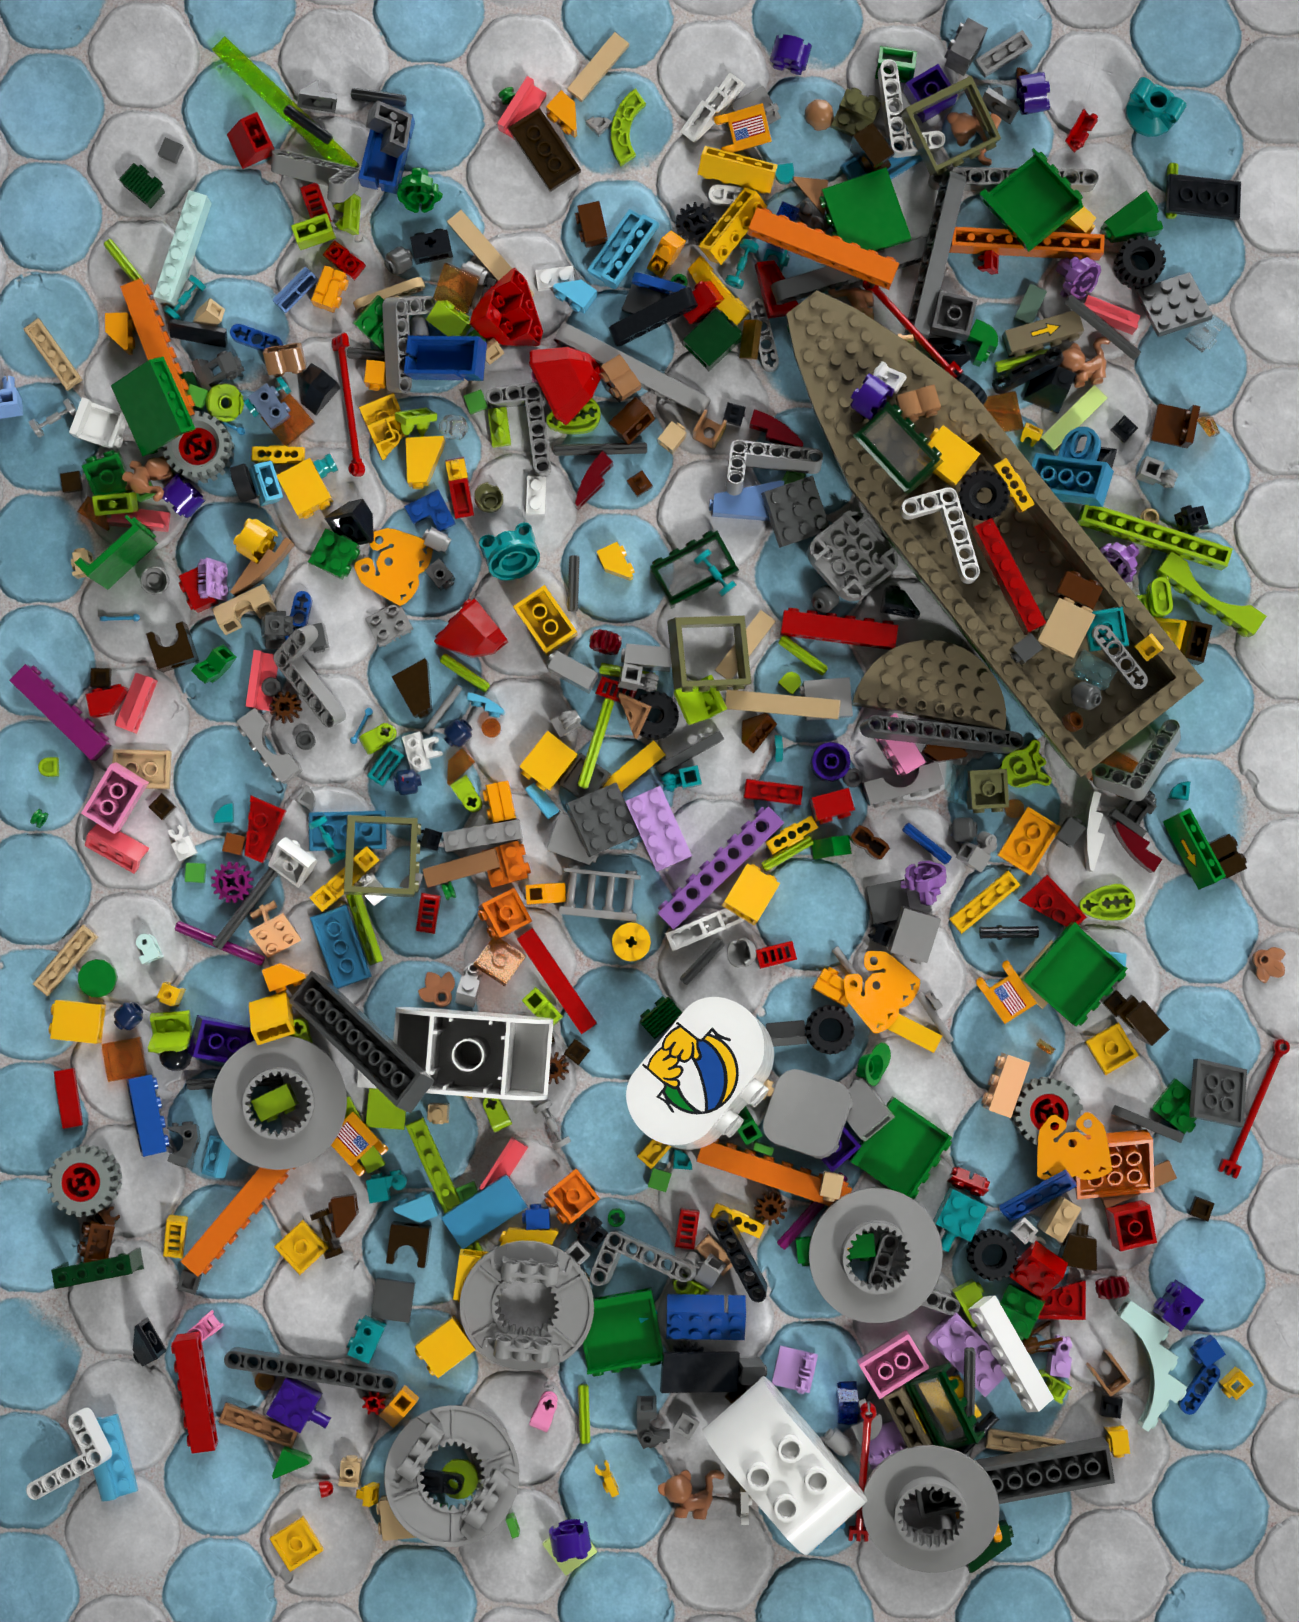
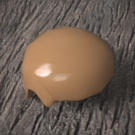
M815 99L807 105L805 119L814 130H826L834 120L833 108L826 100Z

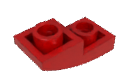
M335 240L323 253L327 260L354 281L366 267L364 262L352 255L348 249Z

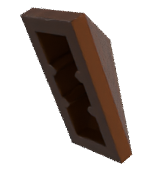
M767 713L743 720L742 743L754 754L776 727L777 723Z

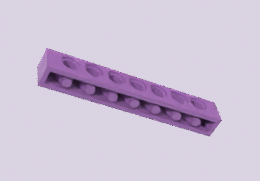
M769 806L766 809L763 807L754 814L757 818L753 822L748 820L741 827L743 831L738 836L734 834L727 840L729 845L725 849L720 847L713 854L715 858L711 862L707 860L699 867L702 871L697 876L693 873L686 880L688 884L683 889L679 887L671 894L674 898L669 903L665 900L658 907L660 910L658 912L659 916L673 930L784 824L781 818ZM757 822L765 823L766 830L764 832L756 830ZM744 835L752 837L751 845L746 846L742 843ZM735 848L738 850L739 855L736 859H731L728 856L729 849ZM716 862L724 863L725 869L723 872H717L714 869ZM702 875L710 876L711 883L704 886L701 884L700 878ZM689 888L696 889L697 897L695 899L687 897L686 892ZM680 901L683 903L684 908L681 912L673 910L672 905L674 902Z

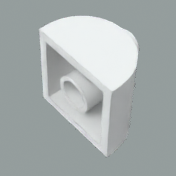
M285 837L277 844L268 866L299 888L317 864V859L312 852H306L300 848V844L297 841H291Z

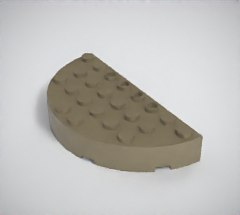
M913 641L886 652L864 674L852 700V705L957 725L1005 730L1006 727L1005 701L993 673L978 657L968 650L944 641Z

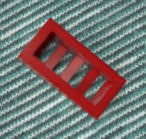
M312 183L301 187L300 190L310 218L327 213L332 222L319 184ZM317 198L320 199L319 201L309 203V201L315 200ZM319 206H322V207H323V208H321V209L312 211V209H314V208H316V207H319Z
M602 676L595 694L621 704L620 699L616 697L620 689L618 681ZM607 682L609 683L606 693L602 692V690L604 688L605 683ZM615 685L616 688L613 696L609 695L612 686ZM622 688L623 694H626L628 690L630 691L629 697L635 698L637 691Z
M421 893L416 931L435 934L441 896ZM425 900L435 901V905L427 904ZM424 907L433 908L434 912L424 911ZM423 915L433 916V920L423 919L422 917ZM421 923L432 924V928L421 926Z
M793 941L756 950L760 969L797 960ZM786 946H788L791 956L789 958H787L784 948ZM778 948H781L783 956L781 960L779 959ZM770 950L774 951L776 961L772 962ZM762 952H766L768 963H765Z
M680 1208L675 1247L694 1250L700 1210ZM683 1216H689V1217H695V1218H694V1221H693V1220H686V1219H683ZM682 1223L692 1224L693 1228L682 1227ZM681 1231L692 1232V1236L681 1234ZM680 1238L690 1239L691 1243L680 1242Z

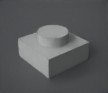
M683 1411L673 1426V1430L690 1440L700 1422Z

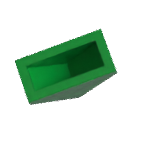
M849 835L813 840L814 844L811 845L814 860L852 854Z
M285 1446L273 1471L272 1478L276 1479L310 1464L313 1460L312 1456Z

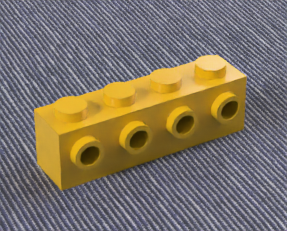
M705 146L697 175H701L705 179H717L724 184L732 183L741 188L755 189L759 193H771L778 165Z
M744 188L699 244V248L710 261L722 265L748 232L756 208H767V205L756 191Z

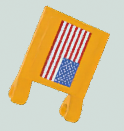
M763 103L714 117V122L717 125L729 123L733 144L722 147L721 150L735 153L772 142Z
M1008 960L1002 963V967L1008 976L990 988L983 977H979L976 980L977 986L986 996L1004 1024L1037 1004Z
M354 1112L344 1119L338 1136L331 1144L358 1176L366 1172L358 1160L372 1146L381 1155L388 1151V1147Z

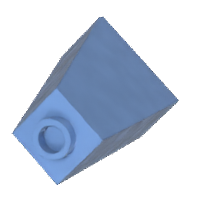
M780 480L743 488L741 494L734 496L727 493V491L714 494V500L710 499L709 511H713L712 517L770 521L761 493L783 486L784 481Z

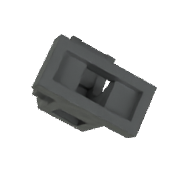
M231 351L220 352L210 362L203 359L192 361L202 388L208 391L226 378L227 380H233L238 376L243 377L242 372L245 371L238 356L234 357ZM219 366L221 372L214 376L213 370Z
M286 611L266 612L261 620V636L266 640L265 649L278 650L286 641L285 636H290L293 633V617L286 616Z
M1149 790L1143 800H1130L1122 812L1113 809L1107 817L1114 822L1118 821L1143 838L1147 831L1139 825L1147 813L1152 814L1156 809L1157 799L1155 794ZM1134 804L1142 808L1137 818L1129 813Z
M192 1121L182 1122V1126L172 1123V1127H167V1129L182 1136L183 1146L178 1152L169 1154L167 1161L192 1170L195 1163L193 1160L201 1140L199 1126Z
M637 1396V1438L643 1449L656 1447L660 1442L665 1444L670 1439V1428L659 1429L650 1423L652 1419H657L656 1396Z

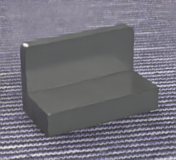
M804 1020L766 1024L773 1047L807 1044Z

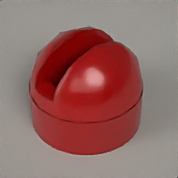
M329 1481L319 1482L321 1498L330 1496L334 1490L332 1483Z

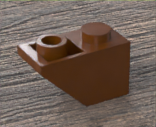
M928 744L921 752L938 763L963 759L968 755L965 751L966 749Z
M357 1193L334 1196L331 1198V1202L328 1203L329 1213L333 1214L334 1220L331 1222L332 1233L336 1234V1238L344 1234L359 1213Z

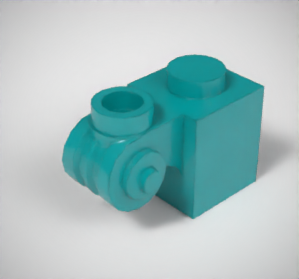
M698 765L679 769V774L676 775L669 772L661 777L662 785L664 786L663 791L673 792L678 787H682L684 790L702 785Z
M401 1169L390 1171V1175L382 1176V1173L370 1175L371 1178L366 1180L369 1204L390 1200V1186H393L396 1190H402L407 1185V1177L402 1174Z

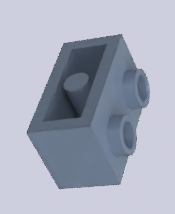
M266 383L248 397L273 430L291 417L288 414L291 410L285 401L281 403L278 400L277 396L280 394L273 385L269 387Z

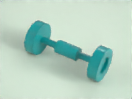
M749 239L741 240L740 247L745 250V253L738 262L736 275H727L725 279L726 284L736 289L743 288L744 281L739 278V275L745 268L748 253H757L759 248L757 243Z
M189 276L188 280L193 285L178 299V304L174 309L167 305L163 308V311L172 319H181L176 311L181 305H185L195 288L202 292L206 288L195 276Z
M281 376L276 378L280 384L276 388L277 392L282 388L286 394L292 392ZM249 399L243 401L254 417L259 415L254 404L252 405Z
M707 549L693 561L696 565L702 561L705 562L709 568L708 571L724 587L718 592L722 597L737 584L734 581H731L729 584L724 582L721 578V573L706 559L712 554Z
M324 815L309 823L308 826L311 830L319 827L323 834L321 837L334 854V856L328 859L332 865L344 859L346 851L337 853L333 846L332 838L322 827V824L328 821Z

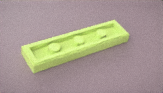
M1094 385L1040 439L1054 452L1062 444L1064 437L1071 430L1079 427L1107 400V397Z

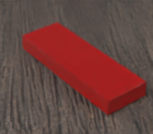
M746 779L744 798L801 805L803 786Z
M75 1068L54 1071L62 1128L82 1126L83 1118Z

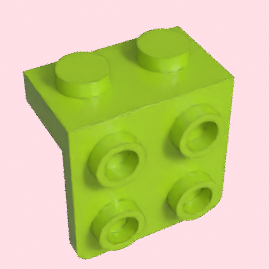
M709 675L701 680H714L712 675ZM710 688V691L699 692V689H693V692L688 693L682 692V690H674L675 698L688 725L713 718L727 710L720 691H716V688Z
M190 1010L150 1014L153 1034L147 1047L148 1052H180L187 1049L193 1032Z

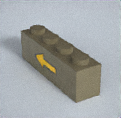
M1070 311L1005 330L1002 338L1008 357L1015 356L1016 358L1025 355V352L1028 351L1036 352L1043 350L1045 346L1051 345V347H1056L1062 344V341H1076L1084 332L1080 316L1074 311Z
M905 1384L883 1397L908 1448L933 1445L932 1439L923 1425L919 1412L915 1409L914 1402L907 1392Z

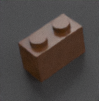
M600 201L578 205V212L575 213L577 224H581L582 230L579 231L581 242H585L586 248L605 244L608 241Z
M635 397L608 424L613 432L629 445L655 420V417L651 410Z
M1067 571L1063 575L1054 596L1061 599L1067 597L1075 602L1074 605L1080 608L1086 606L1093 610L1103 587H1100V584L1095 580L1082 578V575L1076 571Z

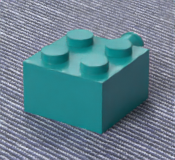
M949 1187L933 1219L936 1225L945 1230L941 1243L942 1250L949 1252L955 1237L960 1236L971 1242L988 1208L985 1204L952 1187Z

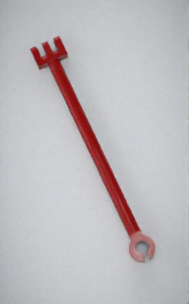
M865 280L863 281L864 289L872 290V293L879 298L911 335L913 334V337L942 369L955 379L957 378V375L953 372L955 369L960 374L963 372L955 361L950 365L879 286L875 285L873 288H870V284Z
M342 333L332 339L333 351H338L353 458L351 460L352 463L349 464L348 471L355 477H361L365 473V465L362 459H360L345 348L350 345L347 333Z
M1283 1039L1273 1042V1057L1245 1120L1244 1127H1242L1229 1160L1222 1158L1218 1166L1219 1172H1223L1225 1166H1227L1225 1174L1228 1176L1231 1174L1232 1169H1234L1232 1177L1235 1179L1242 1168L1236 1162L1280 1059L1289 1052L1290 1045ZM1281 1044L1285 1045V1049L1283 1051L1280 1050Z
M867 1402L860 1407V1413L864 1421L858 1485L863 1492L867 1483L871 1423L876 1417V1408L872 1403H870L869 1408L872 1414L866 1415L868 1412ZM862 1507L856 1511L855 1526H849L848 1541H853V1534H856V1541H860L861 1534H863L864 1542H868L869 1534L866 1527H863Z

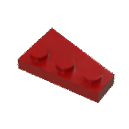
M774 260L756 262L754 266L768 319L786 316L789 311L799 305L798 302L795 300L777 305L770 287L773 283L784 280L785 277Z
M250 795L251 803L248 815L249 823L245 856L264 863L287 811Z
M1047 874L1018 900L1065 927L1071 922H1076L1079 925L1087 918Z
M1086 1280L1052 1289L1042 1298L1045 1304L1038 1319L1086 1320Z

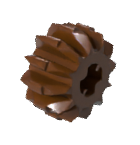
M286 691L285 697L282 692H279V699L275 696L272 698L276 703H270L269 706L275 708L270 713L271 715H276V721L281 719L282 723L286 724L288 718L289 722L293 723V716L298 719L300 718L296 712L303 711L302 708L297 707L302 704V701L296 700L298 696L296 694L291 696L289 691ZM284 704L290 707L288 711L282 708Z
M555 1052L554 1058H552L551 1054L550 1066L552 1063H555L558 1072L555 1070L554 1073H551V1069H549L548 1084L552 1083V1078H554L556 1084H559L558 1076L565 1080L566 1077L562 1072L569 1073L568 1069H563V1067L569 1065V1062L562 1064L565 1056L563 1055L560 1059H557L559 1052Z
M770 1192L769 1198L763 1193L764 1200L762 1201L759 1198L756 1200L761 1206H754L755 1210H759L755 1214L756 1217L763 1216L760 1221L762 1224L768 1219V1226L772 1225V1220L779 1224L777 1218L785 1219L781 1212H787V1208L781 1207L786 1204L785 1200L778 1202L781 1195L778 1194L774 1199L773 1192ZM769 1204L776 1208L773 1213H769L766 1207L769 1208Z

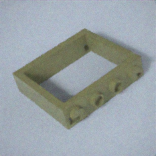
M972 76L906 107L900 113L930 176L936 173L939 176L948 170V167L953 165L955 168L963 164L964 159L968 157L970 160L974 159L984 149L986 151L992 150L1001 139ZM965 91L987 141L937 165L914 115Z
M745 615L675 617L667 621L674 690H682L685 693L693 692V689H699V692L710 691V688H716V691L728 690L727 687H733V690L745 689V686L751 684ZM733 627L739 679L687 681L682 628Z
M347 816L345 895L414 897L415 892H418L419 881H415V873H419L420 862H416V854H420V843H417V835H421V824H417L418 818ZM355 823L411 825L409 889L352 886Z

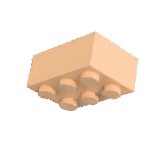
M1001 1053V1056L998 1055L994 1064L996 1067L995 1073L990 1075L988 1085H990L988 1093L985 1092L982 1098L983 1108L1011 1118L1030 1062L1005 1053Z

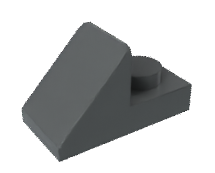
M319 80L299 91L297 107L335 113L337 94L319 91Z

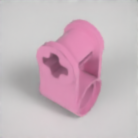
M211 1310L187 1333L200 1331L203 1342L223 1327L224 1324L218 1321L213 1314L214 1311Z
M546 1391L542 1394L529 1422L530 1426L546 1433L549 1430L557 1408L558 1398L554 1392ZM548 1399L552 1400V1403L546 1405Z

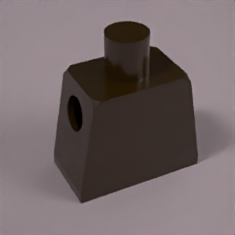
M1077 1223L1076 1234L1068 1232L1058 1256L1066 1261L1069 1267L1097 1271V1240L1092 1236H1087L1088 1224Z

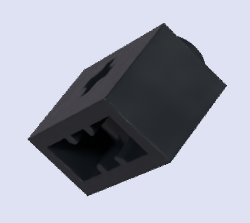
M435 229L431 233L426 234L420 232L410 237L416 265L453 257L447 229Z

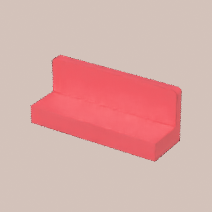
M526 77L497 123L499 131L511 138L513 136L508 128L538 109L547 96L546 92L534 86L532 78Z
M1087 295L1084 305L1111 327L1131 335L1137 330L1140 315Z
M139 509L136 512L111 514V518H107L106 521L111 526L130 528L133 525L125 518L128 515L131 519L135 517L152 531L168 532L171 514L163 511Z
M260 650L253 651L246 707L249 709L256 708L258 710L272 711V707L269 705L273 703V697L265 695L261 686L267 678L277 679L278 667L273 659L274 654L264 653Z
M135 673L115 723L117 727L137 734L158 682L157 680Z
M96 824L88 832L85 842L87 848L133 874L138 870L141 859L149 850V847L120 831L114 834L99 824Z
M511 1137L479 1189L483 1190V1188L505 1174L510 1177L528 1147Z

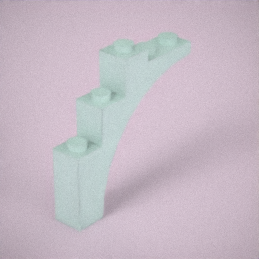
M1126 1297L1116 1314L1128 1323L1136 1333L1149 1363V1396L1145 1409L1138 1421V1424L1149 1432L1150 1429L1157 1425V1418L1161 1412H1165L1168 1408L1170 1399L1177 1404L1179 1400L1181 1401L1185 1397L1187 1386L1169 1374V1371L1176 1367L1179 1357L1159 1344L1161 1340L1164 1341L1167 1338L1170 1327Z

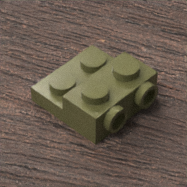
M847 88L831 128L853 137V135L869 124L874 123L880 110L881 102H878L879 99L874 95L867 97L862 95V92L857 88H851V90Z
M1007 769L968 771L969 790L966 791L968 810H973V813H985L984 809H991V812H1003V808L1009 807Z

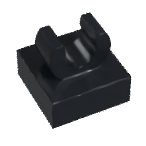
M727 402L723 421L726 420L728 424L741 427L746 407Z
M1124 415L1110 431L1124 443L1138 427Z
M428 828L421 830V833H423L422 841L417 840V843H420L421 847L437 851L442 832Z
M881 923L879 925L872 924L871 927L875 928L876 932L875 935L868 934V937L873 939L872 941L886 947L893 929Z
M1102 1395L1100 1415L1121 1419L1123 1399L1121 1397Z

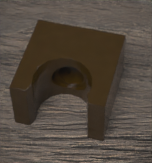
M873 122L853 135L850 151L866 174L891 167L888 159L894 156V151Z
M183 621L176 623L178 639L174 645L164 647L161 644L160 637L156 633H146L157 670L163 673L199 661L188 625Z
M1130 995L1114 1010L1139 1040L1151 1046L1170 1030L1145 1001L1139 1002L1133 995Z
M393 1221L390 1227L386 1264H393L396 1261L399 1247L409 1245L416 1249L418 1253L417 1266L425 1268L428 1263L432 1226Z

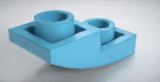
M468 692L467 701L471 702V706L482 707L484 704V711L489 713L488 716L500 718V715L505 716V711L495 702Z

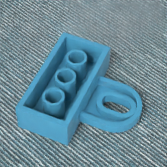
M1077 427L1071 430L1064 437L1058 456L1035 453L1032 467L1060 501L1097 507L1104 506L1114 473L1107 462L1097 461L1101 449V441L1097 433L1089 427ZM1082 437H1087L1084 450L1081 453H1076L1079 440Z

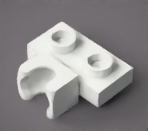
M420 731L402 737L410 769H414L416 773L431 769L429 759L443 755L442 751H433L432 749L433 744L439 742L438 737L423 739L422 732Z

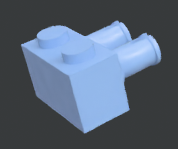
M5 376L2 378L3 389H0V419L23 416L22 398L15 387V378L8 376L7 381Z

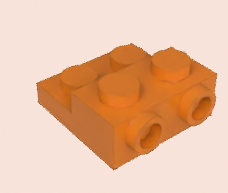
M514 841L494 847L496 848L501 867L487 871L491 888L529 878L528 874L531 873L529 863L524 862L523 855H526L523 844H520L519 841Z
M515 888L478 906L479 911L477 913L482 921H486L488 925L487 933L491 938L494 937L496 941L532 922Z
M577 1168L544 1193L546 1197L544 1199L545 1203L550 1208L554 1207L558 1212L556 1214L558 1220L562 1224L566 1223L567 1225L573 1223L600 1200Z

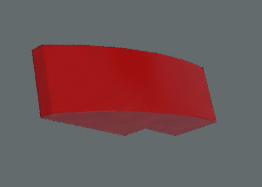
M464 457L454 458V459H448V460H445V461H450V460H455V459H461V458H464ZM468 478L452 481L448 479L455 519L474 516Z

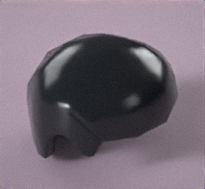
M189 1047L180 1052L164 1051L160 1053L159 1059L161 1064L172 1071L186 1069L192 1058L188 1053Z

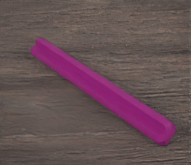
M181 921L176 923L175 931L215 947L212 943L217 936ZM229 941L220 949L259 966H262L265 961V956Z
M844 1175L843 1181L847 1182L848 1178ZM813 1201L781 1236L777 1244L785 1250L822 1210L825 1204Z

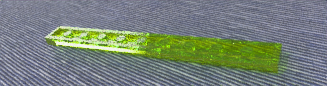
M224 36L212 48L215 55L326 161L355 168L359 167V164L333 139L329 144H325L287 117L283 110L287 105H291L311 119L229 39Z

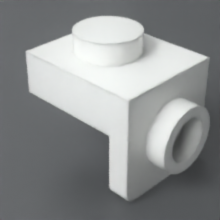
M883 361L873 372V375L894 388L893 393L895 394L898 393L907 378L904 373L889 368Z
M372 872L362 876L357 883L359 887H383ZM365 895L373 906L387 897Z

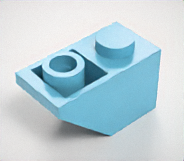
M582 279L556 283L553 286L554 296L562 302L564 300L568 302L575 312L580 311L585 314L597 297V290Z
M426 1190L415 1194L416 1198L408 1200V1198L397 1201V1205L393 1208L394 1212L419 1223L440 1214L432 1192L426 1193Z

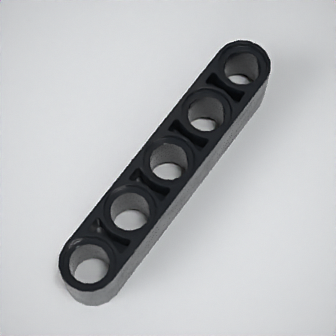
M691 287L683 288L611 325L609 331L615 345L622 346L697 308L698 304Z
M719 1212L715 1216L713 1229L751 1300L758 1303L762 1302L767 1295V1282L731 1215L727 1212ZM724 1221L727 1223V1225L721 1226L718 1222ZM734 1238L736 1242L731 1243L727 1239ZM740 1254L743 1255L745 1258L738 1259L736 1256ZM750 1271L754 1275L748 1276L745 1274V1272ZM760 1288L763 1291L759 1293L756 1292L754 1289Z

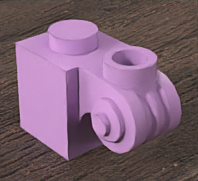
M1055 1335V1338L1062 1337L1063 1340L1052 1343L1055 1350L1054 1352H1048L1046 1372L1051 1376L1069 1378L1072 1362L1069 1351L1072 1348V1343L1068 1336Z

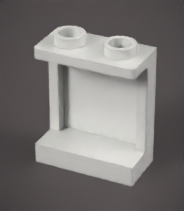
M82 397L69 433L75 438L117 452L118 447L120 448L123 443L122 436L124 430H127L129 425L122 411L118 412Z

